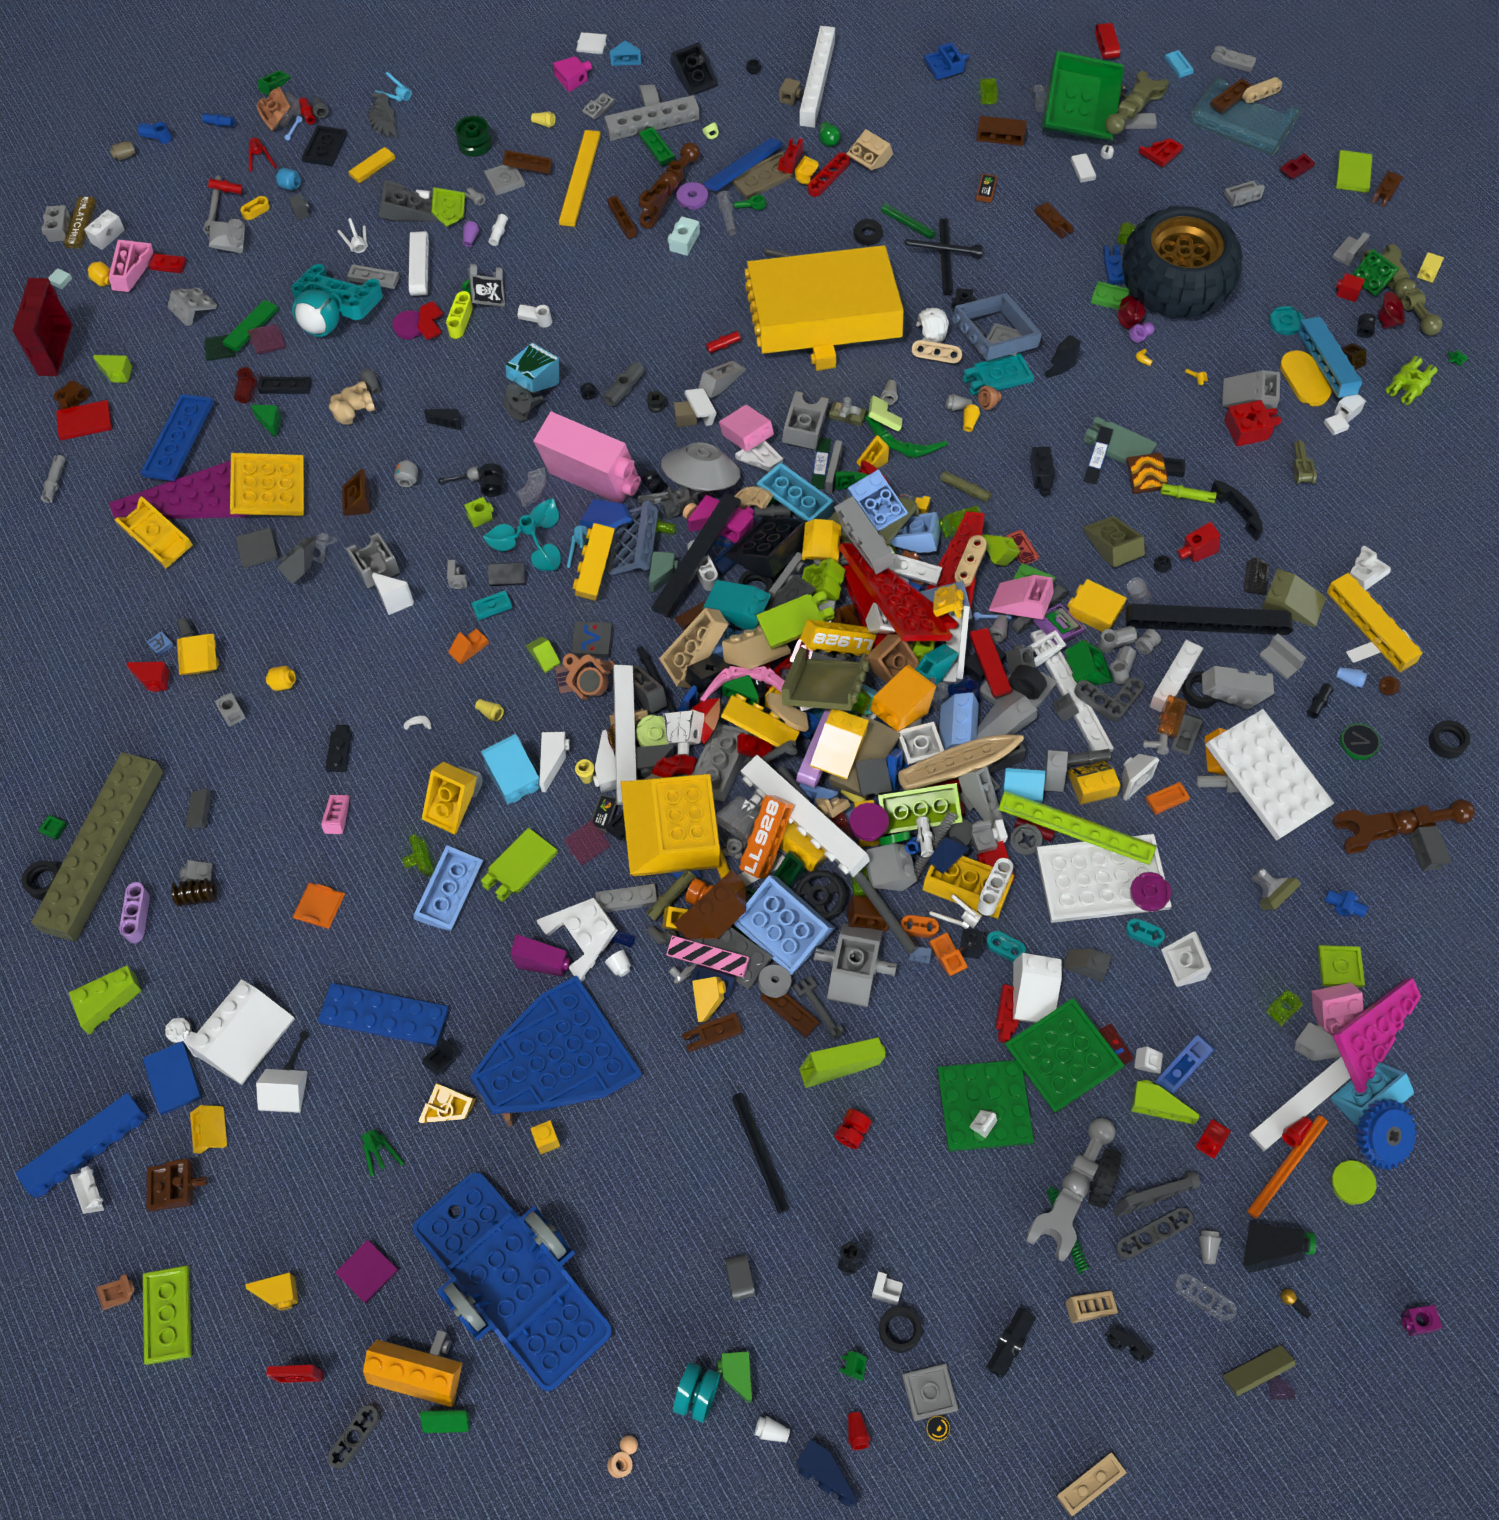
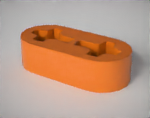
M907 915L903 917L900 924L908 936L933 938L938 934L939 930L938 922L929 917ZM908 922H912L911 929H907ZM928 924L932 925L933 929L931 932L927 931L926 927Z

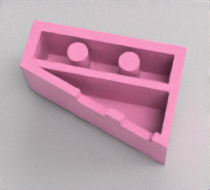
M126 240L117 241L109 274L112 290L129 292L150 264L154 254L151 243Z

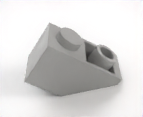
M1309 1022L1296 1040L1294 1050L1312 1061L1342 1057L1333 1035L1327 1033L1319 1025Z

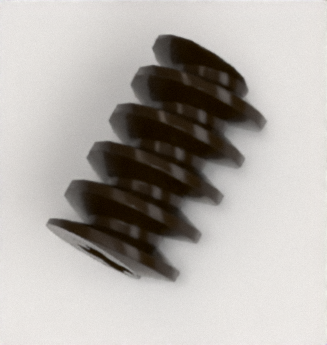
M204 878V883L201 884L200 880L196 879L195 885H193L191 880H188L187 886L181 881L179 887L173 882L171 887L172 899L179 907L183 906L184 903L189 906L192 902L195 905L199 904L200 901L203 904L207 903L208 900L215 902L217 898L215 880L213 878L212 882L209 883L208 879Z

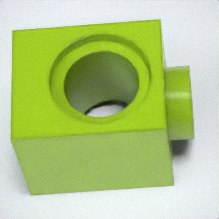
M484 497L464 505L466 515L474 528L493 520V507L490 502H486Z

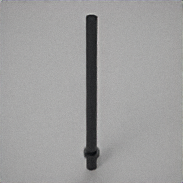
M643 646L638 647L637 652L640 656V662L645 665L649 675L664 688L668 705L666 707L669 713L677 712L650 661V655L646 653Z

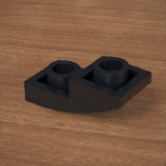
M1110 1328L1104 1334L1107 1337L1108 1344L1113 1349H1118L1122 1352L1128 1346L1130 1354L1137 1361L1141 1360L1145 1363L1154 1354L1142 1342L1126 1332Z

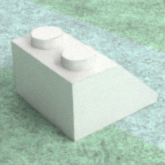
M934 722L905 728L898 732L900 737L897 741L898 749H903L902 759L908 765L920 762L944 751Z

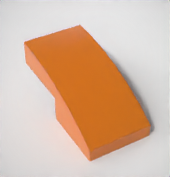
M948 933L928 942L949 977L968 968L959 949L956 950Z

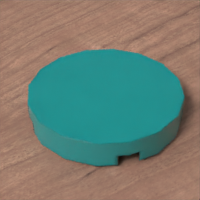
M1290 306L1277 307L1269 317V325L1276 333L1289 336L1298 333L1300 321L1304 319L1301 312L1293 310L1294 308Z

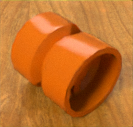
M695 878L688 888L685 902L694 905L713 885L707 887L704 881Z

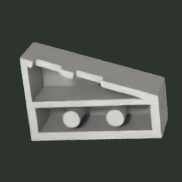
M1213 666L1202 674L1203 694L1240 706L1243 709H1251L1274 694L1273 674L1271 673L1262 676L1255 675V671H1249L1247 674L1240 673L1235 668Z

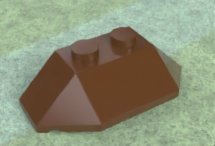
M730 870L673 925L686 939H718L746 912L745 883L733 870Z

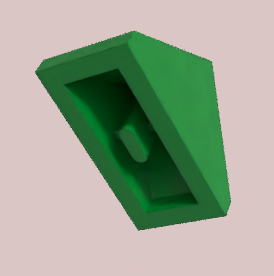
M250 406L255 418L273 437H276L282 417L278 406Z
M750 675L725 682L722 685L723 696L730 698L732 694L736 696L738 693L746 697V702L753 705L754 702L759 704V696Z

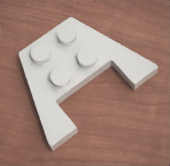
M594 898L537 920V923L547 936H550L562 925H565L584 952V955L568 968L574 976L577 975L581 982L585 979L588 970L596 963L595 960L601 951L605 950L618 931Z

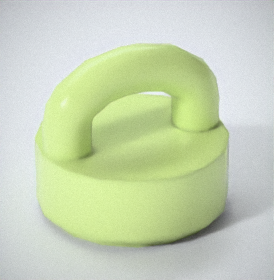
M715 122L702 129L704 135L711 140L715 139L719 134L718 126ZM714 130L715 134L711 136L709 132Z

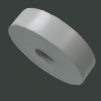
M768 965L761 970L758 986L762 993L769 997L777 998L789 991L791 975L784 967Z

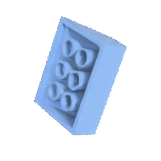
M770 875L746 903V912L734 923L754 943L773 957L772 959L784 967L790 975L816 951V947L819 948L835 929L833 925L777 876Z

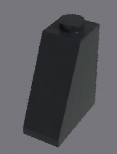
M1250 1222L1243 1266L1247 1272L1252 1273L1305 1260L1306 1252H1310L1311 1240L1308 1239L1304 1230Z

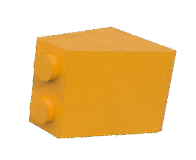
M906 665L874 695L870 711L899 732L928 714L936 685L910 665Z

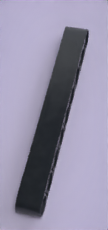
M1130 604L1125 608L1126 626L1138 629L1288 635L1293 632L1292 614L1285 610Z

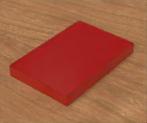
M108 400L56 411L60 440L112 430Z

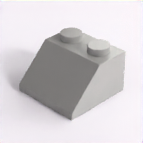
M892 843L865 850L870 859L866 867L870 884L873 888L904 891L917 881L912 857L906 851V845Z

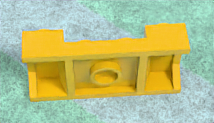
M142 496L138 500L137 508L127 517H117L115 519L119 527L141 544L166 569L193 545L187 536Z

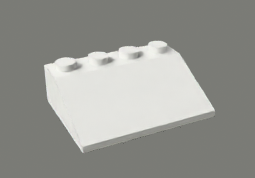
M241 979L187 1045L195 1056L243 1085L295 1018L257 988Z

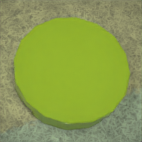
M1351 1160L1342 1162L1333 1170L1331 1175V1183L1335 1195L1347 1204L1366 1203L1375 1194L1377 1188L1376 1178L1373 1172L1361 1162Z

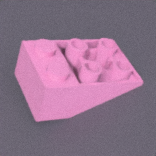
M1031 575L1001 582L989 611L1043 620L1054 593L1053 578Z

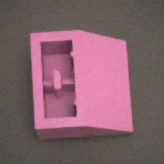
M1352 983L1312 991L1313 1011L1318 1025L1331 1035L1335 1034L1364 1011L1363 994Z

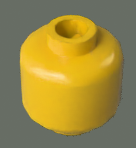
M93 262L88 267V277L98 286L110 285L109 274L111 268L103 262Z
M288 666L273 667L266 676L267 685L274 691L290 689L296 681L294 671Z

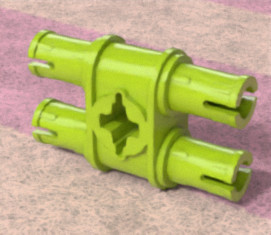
M1414 356L1408 364L1403 365L1401 371L1393 377V382L1386 388L1388 395L1393 390L1390 396H1395L1400 388L1407 391L1401 397L1402 403L1408 399L1405 405H1410L1415 397L1423 393L1425 387L1430 385L1431 378L1438 371L1436 366L1430 370L1433 365H1428L1424 372L1419 371L1417 368L1423 363L1421 358L1415 362L1419 356Z

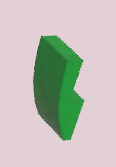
M850 471L835 472V489H848V487L869 474Z

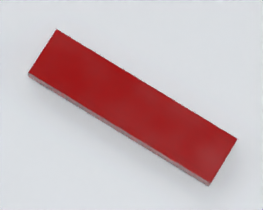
M988 628L971 631L969 636L993 698L1011 694V686Z

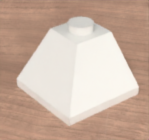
M1138 754L1134 758L1130 757L1126 760L1122 773L1123 799L1125 801L1153 778L1159 762L1157 757Z

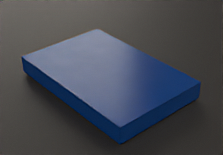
M183 1041L143 1057L157 1108L161 1115L202 1098Z

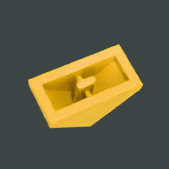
M877 435L856 463L861 466V462L865 460L878 469L888 463L889 446Z

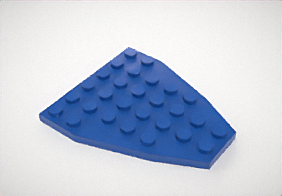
M576 975L542 993L496 1040L470 1076V1080L490 1113L502 1114L541 1111L603 1098L640 1078L642 1073Z

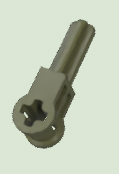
M1302 440L1294 442L1296 455L1293 463L1295 484H1300V482L1315 484L1317 472L1313 459H1307L1305 444Z

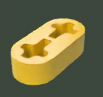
M259 196L240 208L242 217L245 220H252L268 211L270 204L267 197Z

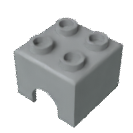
M379 532L370 536L371 541L365 548L359 549L355 544L346 548L352 565L367 589L375 585L372 577L373 573L387 577L400 573L395 557Z

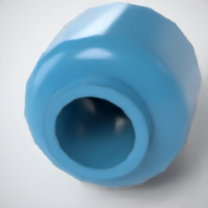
M281 168L276 174V181L280 188L294 191L300 186L301 178L297 171Z

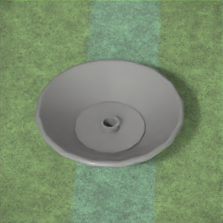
M699 442L680 447L668 452L661 459V469L666 476L677 484L691 489L705 491L723 490L735 485L740 479V468L735 461L717 447L708 443Z

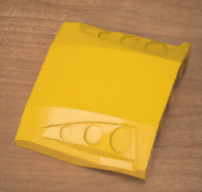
M813 519L806 522L802 560H826L832 558L838 563L841 525L833 520Z

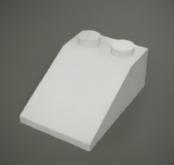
M1022 953L1014 960L1013 1020L1017 1019L1019 1021L1036 1023L1057 1008L1062 979L1061 959Z

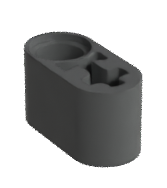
M747 1254L725 1259L733 1301L755 1297Z

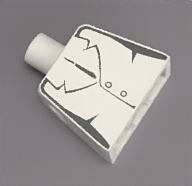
M695 710L664 713L667 743L678 746V755H689V745L700 743L704 713Z

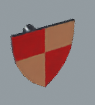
M721 698L702 701L691 709L704 713L701 741L704 744L708 742L717 728L721 713Z

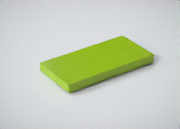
M188 1266L143 1273L145 1365L192 1357Z

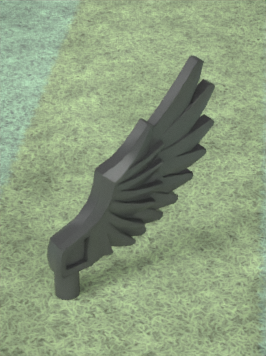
M373 92L372 97L376 99V102H374L375 105L371 106L368 120L371 123L370 126L373 127V131L378 130L379 135L383 131L387 138H390V133L398 138L394 124H396L394 118L395 109L389 106V96L385 93Z

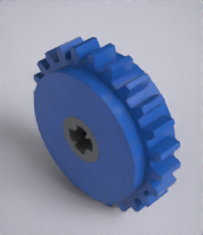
M1382 1099V1101L1376 1100L1375 1105L1369 1104V1109L1363 1111V1116L1359 1117V1125L1356 1126L1358 1130L1355 1137L1358 1138L1356 1146L1361 1148L1359 1154L1364 1155L1363 1160L1369 1161V1165L1391 1170V1167L1397 1168L1398 1163L1404 1164V1159L1409 1158V1153L1413 1151V1145L1416 1143L1415 1134H1417V1131H1415L1416 1123L1412 1121L1414 1116L1408 1114L1409 1108H1405L1404 1104L1398 1103V1101Z

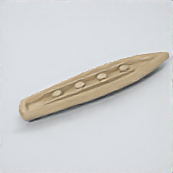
M1010 734L995 735L957 745L899 771V783L905 791L968 774L1006 756L1023 741L1024 737L1023 735Z

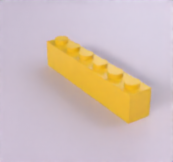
M1347 573L1331 582L1326 593L1399 673L1418 662L1423 652L1411 641L1406 632L1402 631L1395 621L1386 614L1381 605L1377 604L1370 594L1361 587L1355 578Z

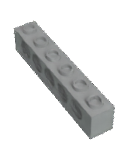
M694 95L604 116L605 129L610 141L638 135L639 132L650 127L659 130L700 120L699 107Z

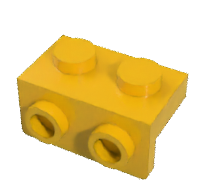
M956 584L941 587L935 591L933 606L935 616L938 617L954 611L957 618H961L962 610H964V594L962 590H958Z

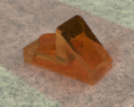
M1168 695L1158 717L1161 720L1157 732L1174 738L1178 736L1187 700Z

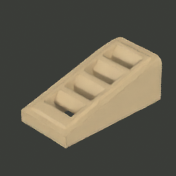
M1112 1291L1073 1296L1066 1301L1071 1323L1083 1322L1118 1313ZM1101 1298H1104V1299H1105L1106 1306H1107V1309H1108V1310H1105V1309H1104L1103 1302H1102V1299H1101ZM1093 1300L1096 1301L1098 1311H1096ZM1084 1302H1087L1089 1313H1087Z

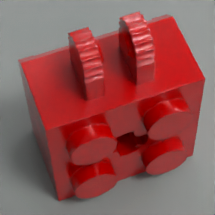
M1262 400L1229 406L1224 421L1236 447L1268 440L1271 437L1274 426L1282 422L1281 417L1276 416L1277 409H1266Z

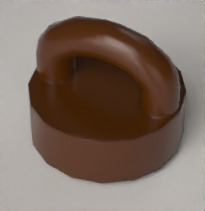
M1386 676L1381 679L1379 689L1385 695H1394L1400 691V682L1395 677Z

